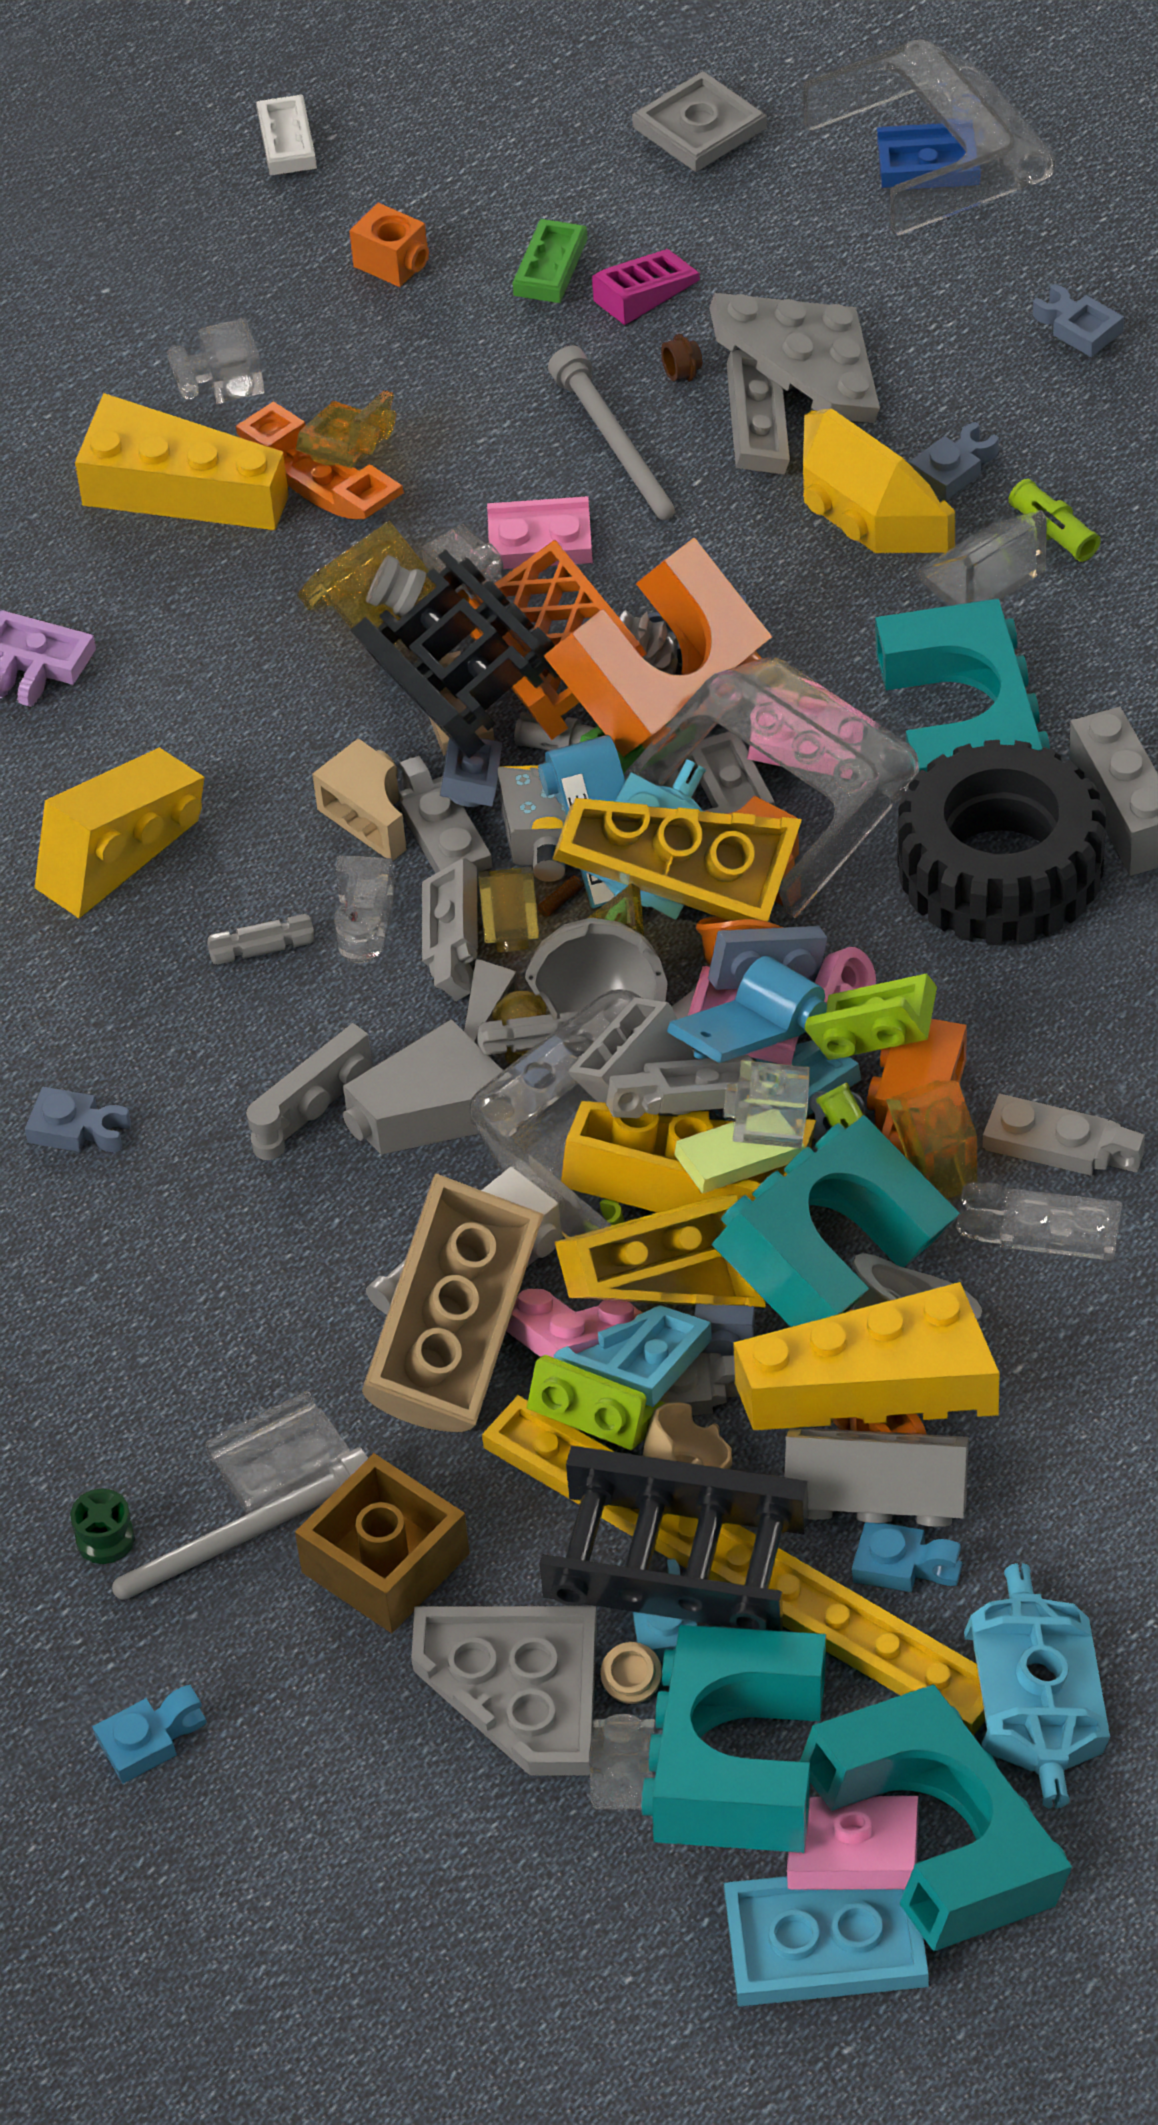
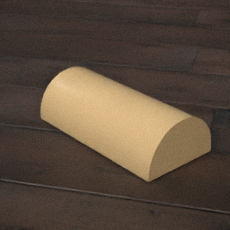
M435 1173L362 1388L363 1395L370 1403L400 1420L433 1430L464 1432L471 1430L476 1425L544 1214Z

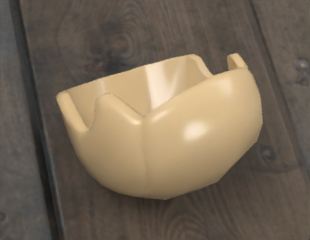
M664 1403L653 1411L645 1436L643 1452L645 1457L725 1469L731 1468L732 1448L720 1436L719 1426L716 1423L705 1428L696 1425L692 1418V1407L686 1403Z

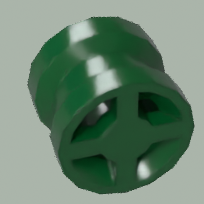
M100 1488L84 1493L73 1503L70 1512L71 1524L75 1532L77 1550L83 1558L92 1563L109 1564L124 1558L133 1547L135 1536L133 1525L130 1521L129 1506L121 1494L114 1490ZM99 1528V1529L102 1530V1531H103V1530H108V1531L99 1533V1532H94V1529Z

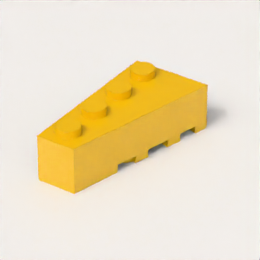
M105 393L102 395L75 460L82 506L276 530L289 497L282 451Z
M575 798L569 808L552 859L729 921L756 919L768 922L802 819L756 817L754 814H724L699 811V809L678 807L677 809L649 807L646 804Z
M581 1101L566 1138L560 1187L659 1213L718 1196L737 1195L739 1200L744 1195H747L751 1201H754L756 1198L752 1194L758 1186L777 1170L785 1177L787 1173L784 1171V1168L787 1165L702 1194L674 1155L676 1141L734 1121L709 1119V1111L701 1110L691 1111L688 1114L678 1116L659 1115V1113L654 1115L645 1112L640 1118H620L612 1116L606 1103ZM744 1114V1118L752 1116L749 1114ZM795 1118L794 1126L790 1127L804 1144V1149L807 1146L811 1148L816 1120Z
M961 1282L733 1342L735 1385L753 1430L831 1426L832 1420L835 1418L853 1417L863 1419L864 1424L887 1422V1415L923 1413V1420L948 1419V1412L976 1410L977 1417L999 1415L1000 1373Z

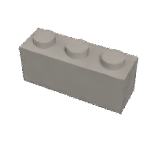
M1116 707L1071 720L1069 760L1084 772V779L1089 778L1099 791L1100 802L1105 808V831L1127 872L1132 876L1158 868V773L1122 708Z
M802 1427L790 1428L786 1436L784 1477L808 1482V1519H830L833 1516V1511L857 1512V1520L869 1523L891 1522L892 1514L916 1516V1523L920 1525L949 1526L952 1525V1518H964L969 1437Z

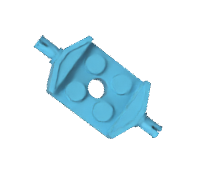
M1016 1563L1008 1566L1004 1571L1009 1599L991 1601L971 1614L964 1631L965 1640H973L987 1725L982 1748L997 1758L1027 1770L1035 1771L1040 1778L1043 1805L1051 1809L1053 1805L1052 1800H1054L1055 1809L1066 1806L1070 1801L1064 1770L1103 1754L1110 1739L1089 1617L1075 1604L1045 1600L1041 1598V1594H1033L1030 1567L1022 1563L1021 1572L1019 1573V1565ZM1042 1664L1055 1674L1056 1679L1052 1681L1040 1680L1029 1672L1027 1665Z

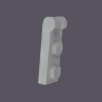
M354 1023L350 1024L250 1104L246 1114L249 1129L252 1131L250 1137L252 1150L256 1157L263 1160H272L281 1156L286 1147L285 1140L309 1120H314L321 1116L328 1105L344 1093L343 1086L373 1068L368 1033Z

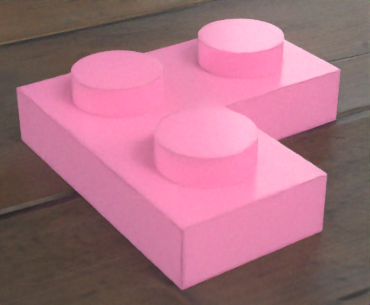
M527 1289L521 1291L517 1296L506 1332L540 1357L548 1355L554 1358V1354L566 1346L577 1354L599 1344L598 1332L616 1324L631 1322L642 1312L628 1301L609 1300L602 1301L599 1306L575 1312L545 1289Z

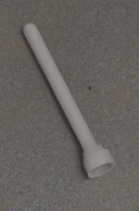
M566 346L558 350L549 360V373L560 388L575 392L655 515L661 520L670 519L675 512L673 503L591 382V362L578 346Z
M360 1447L337 1457L338 1464L329 1468V1475L118 1577L112 1585L114 1595L122 1600L129 1599L323 1504L368 1457Z

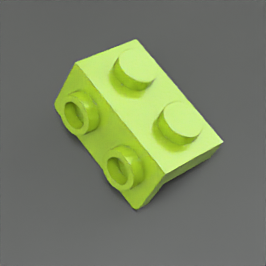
M926 973L828 995L826 1013L808 1017L804 1029L828 1060L927 1040L937 986Z
M542 1355L535 1363L526 1409L633 1450L645 1439L653 1411L664 1404V1402L658 1401L654 1407L646 1405V1395L642 1392L548 1355Z

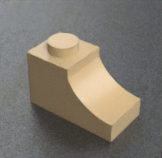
M356 739L312 774L317 810L392 862L407 850L403 815L393 806L400 800L397 782L398 770L394 761L384 751H376L360 739Z

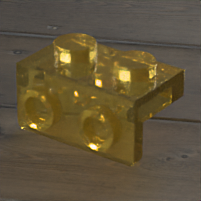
M383 390L363 410L333 400L299 431L295 450L309 454L311 459L317 463L329 466L339 464L352 469L365 455L370 456L382 439L387 440L390 437L396 421V411L391 410L394 393Z

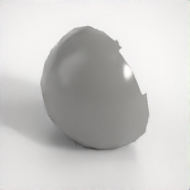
M587 918L564 924L541 941L527 966L525 976L535 996L539 994L546 1003L553 1020L557 1019L558 1013L575 1011L581 1013L586 1022V1039L581 1044L567 1045L565 1047L573 1052L583 1053L586 1052L634 997L665 1002L668 985L660 958L646 937L621 922L597 918Z

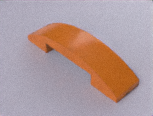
M274 401L236 425V431L240 438L282 451L287 485L306 500L332 514L348 519H366L404 493L403 486L374 466L369 464L359 471L310 439L305 421Z

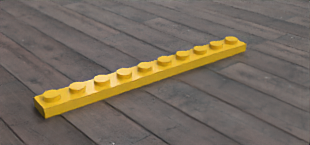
M517 1395L482 1434L483 1448L569 1499L566 1463L571 1445L614 1451L569 1425L526 1409L528 1401ZM570 1499L580 1505L581 1501ZM607 1505L604 1506L601 1518L633 1537L639 1509ZM671 1514L663 1515L654 1550L669 1559H675L678 1564L687 1568L698 1518ZM722 1524L709 1580L744 1585L756 1534L737 1524ZM778 1548L769 1589L782 1591L784 1627L792 1632L826 1634V1652L900 1696L934 1684L949 1705L959 1712L963 1723L971 1734L974 1735L986 1720L976 1663Z

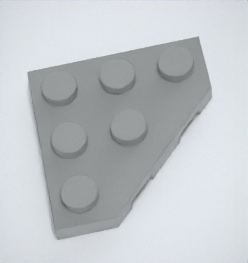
M714 293L709 308L718 343L731 352L738 347L758 361L756 369L787 391L794 386L812 398L811 408L814 410L832 408L849 421L875 423L880 406L856 307L800 302L791 299L780 300L751 297L743 294Z
M596 1606L414 1607L411 1659L413 1671L529 1775H592L597 1637Z

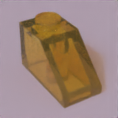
M532 866L478 872L485 943L496 942L497 952L529 949V939L539 938Z
M936 1080L886 1099L906 1158L946 1199L978 1187L977 1134L958 1081Z

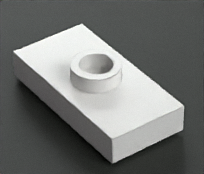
M303 95L256 102L270 176L317 169Z

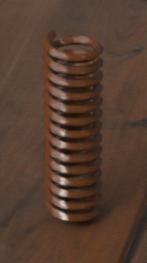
M572 875V878H569L559 889H556L548 898L538 904L540 913L544 916H550V914L585 886L584 880L581 882L577 876Z

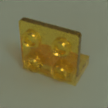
M389 520L315 572L298 592L297 596L309 611L325 600L329 607L333 605L350 629L357 625L364 617H367L378 628L383 623L379 615L386 609L397 620L400 619L394 615L392 608L384 604L374 606L366 602L373 579L386 556L390 555L398 559L400 566L409 571L417 568L427 574L429 570ZM427 576L415 605L436 588Z

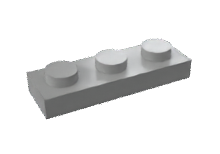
M734 350L730 352L726 364L736 468L785 475L790 457L783 387L756 369L758 363L756 359L744 351Z

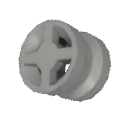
M387 555L373 579L366 602L374 606L384 604L392 608L395 616L402 618L414 607L425 582L426 572L417 568L409 571L400 566L398 559Z

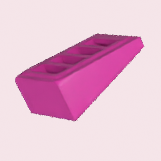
M665 249L606 268L592 276L593 300L623 325H626L700 280L699 272L672 251ZM668 267L674 273L670 274L665 270V268ZM656 274L659 278L655 279L652 276Z

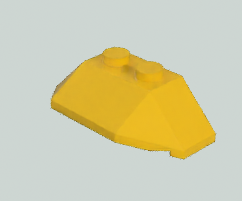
M832 408L818 411L812 410L804 415L803 496L804 503L807 504L811 511L817 515L824 516L841 528L850 539L859 541L874 553H948L955 548V510L946 501L939 502L931 486L904 458Z

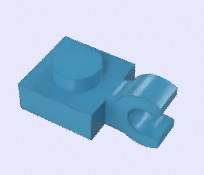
M865 1522L852 1566L853 1583L912 1592L916 1578L930 1580L941 1585L956 1586L962 1569V1562L957 1561L961 1544L952 1540L937 1539L925 1545V1535L922 1529L886 1523Z
M186 1685L169 1694L156 1711L153 1710L147 1698L92 1726L96 1740L122 1784L177 1756L172 1740L198 1730L207 1723V1720L200 1710L202 1706L201 1701L191 1685Z

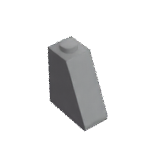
M452 1019L343 1086L346 1111L343 1112V1118L348 1129L358 1140L366 1139L381 1155L508 1128L522 1121L518 1085L488 1055L483 1054L481 1048Z

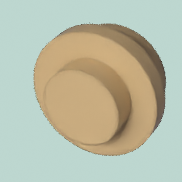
M626 1642L615 1646L605 1656L601 1666V1680L606 1691L614 1699L626 1704H637L646 1701L658 1690L662 1680V1666L657 1655L648 1646L637 1642Z

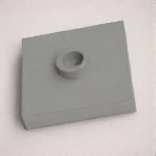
M702 71L632 114L634 129L693 171L698 172L767 128V115Z

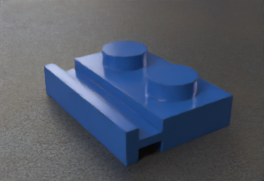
M973 121L877 127V146L882 188H906L941 184L955 185L978 182V162L973 134Z

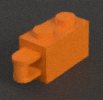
M931 1019L927 1040L881 1049L880 1067H884L882 1077L873 1076L867 1096V1109L875 1110L876 1127L904 1156L920 1160L925 1143L942 1145L966 1064L967 1025Z

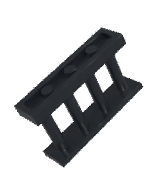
M571 1445L566 1463L569 1499L581 1502L566 1558L546 1554L541 1556L539 1565L543 1598L554 1599L568 1606L586 1604L737 1629L782 1631V1591L769 1589L781 1533L789 1532L803 1535L805 1533L809 1516L807 1481ZM607 1505L639 1509L625 1567L590 1561L603 1509ZM671 1514L698 1518L685 1576L649 1571L663 1515ZM724 1523L758 1528L744 1585L709 1580L721 1527Z

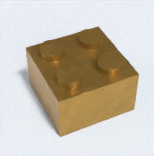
M375 1453L295 1531L301 1572L390 1633H393L414 1612V1607H419L470 1554L465 1513Z

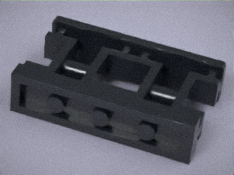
M445 549L438 557L446 568L440 573L432 568L426 574L436 588L402 618L397 620L386 609L379 615L383 623L378 628L367 617H364L350 631L387 674L457 747L470 758L485 745L475 731L481 726L489 731L496 725L485 711L523 677L537 688L544 682L539 676L544 670L549 672L555 679L559 675L544 657L547 652L555 647L547 635L539 627L530 633L529 631L534 627L531 621L514 603L507 609L505 608L510 604L509 600L490 579L484 585H481L486 581V578L468 557L465 556L458 562ZM461 585L480 606L474 609L464 598L461 599L455 590ZM477 629L482 636L444 668L439 661L471 632ZM508 632L528 654L523 657L512 645L509 647L502 637ZM398 640L418 657L419 660L413 665L393 645ZM446 688L456 699L459 698L466 708L459 713L439 692Z

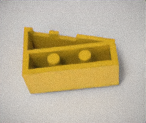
M159 747L45 800L34 888L77 918H81L199 820L205 777Z
M737 1195L712 1197L555 1241L569 1298L693 1306L705 1304L766 1308L765 1301L758 1292L711 1245L727 1227L721 1220V1217L738 1201Z

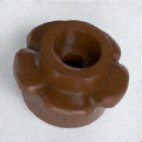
M676 334L672 341L664 342L661 346L662 364L668 378L671 381L686 378L688 382H691L696 377L697 370L701 369L703 364L701 350L697 342L694 340L689 341L682 334Z

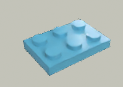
M787 1876L724 1883L738 2007L929 1987V1974L923 1936L899 1905L905 1889L791 1890L788 1889Z

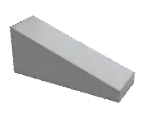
M476 959L464 1032L477 1045L478 1026L482 1022L503 1020L519 994L516 971Z

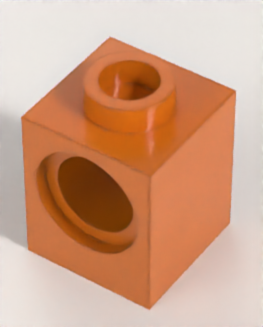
M377 203L349 230L353 267L398 287H401L415 272L421 271L429 260L425 223L381 203Z

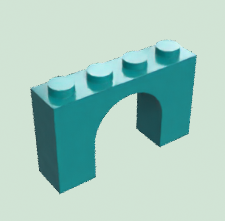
M999 598L875 617L876 657L886 691L933 683L955 682L975 687L994 701V704L987 711L966 721L906 730V768L910 782L921 770L927 772V765L940 755L944 754L948 758L953 755L955 748L969 743L972 748L984 746L985 740H1000V745H1014L1015 740L1031 743L1032 749L1042 751L1044 747L1050 749L1047 732H1038L1036 727L1040 723L1037 697L1035 693H1026L1025 687L1028 686L1029 679L1024 655L1016 656L1014 649H1017L1018 646L1013 618H1004Z
M865 1115L846 1129L840 1123L834 1125L815 1144L814 1147L818 1150L817 1152H814L809 1146L803 1149L784 1168V1171L787 1173L785 1177L778 1170L772 1173L753 1192L752 1195L756 1198L754 1201H751L747 1195H744L735 1202L721 1217V1220L727 1227L711 1244L790 1327L849 1312L870 1289L819 1235L812 1222L809 1205L831 1208L850 1218L896 1265L903 1268L928 1249L960 1215L950 1202Z
M679 1625L676 1649H665L662 1684L663 1686H670L669 1692L658 1691L656 1728L663 1729L662 1734H651L649 1772H656L655 1778H644L642 1790V1816H653V1842L805 1852L810 1812V1763L734 1757L711 1748L700 1738L713 1727L739 1718L759 1717L821 1722L826 1682V1634Z
M934 1684L812 1726L800 1762L810 1763V1783L831 1811L885 1792L909 1790L925 1793L944 1801L954 1808L970 1826L976 1840L975 1842L914 1865L899 1903L933 1951L1056 1907L1072 1865L1068 1862L1063 1849L1056 1842H1053L1034 1817L1026 1800L1018 1796L997 1768L991 1754L981 1747L965 1726L959 1712L949 1705Z

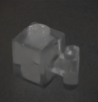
M246 318L199 328L198 335L201 354L188 356L186 349L181 345H175L167 351V357L180 395L184 399L196 397L199 394L198 383L209 381L216 404L264 393L260 357Z

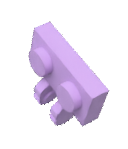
M1 610L0 698H5L6 694L8 695V691L14 686L18 670L26 672L24 678L19 683L17 693L18 703L31 707L32 705L34 706L35 702L37 703V699L44 692L46 678L74 685L96 650L94 635Z

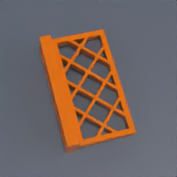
M553 540L494 583L506 598L508 596H516L513 603L531 622H536L534 629L539 627L555 646L582 625L584 618H592L600 610L604 609L640 656L644 657L647 654L639 641L556 540ZM556 561L559 562L553 578L538 579L541 572ZM464 589L457 592L461 599L464 598L474 609L480 606L474 598L471 599ZM579 591L574 604L558 605L563 592ZM547 594L542 607L527 608L531 595ZM568 620L564 633L547 634L552 621ZM477 629L469 634L474 641L482 636ZM508 632L502 637L509 647L512 645L523 657L528 654L527 651L524 652L525 649ZM544 670L539 675L544 681L539 687L535 688L523 677L511 689L552 741L568 729L561 716L580 702L569 688L557 694L561 682L560 676L555 679L549 672Z

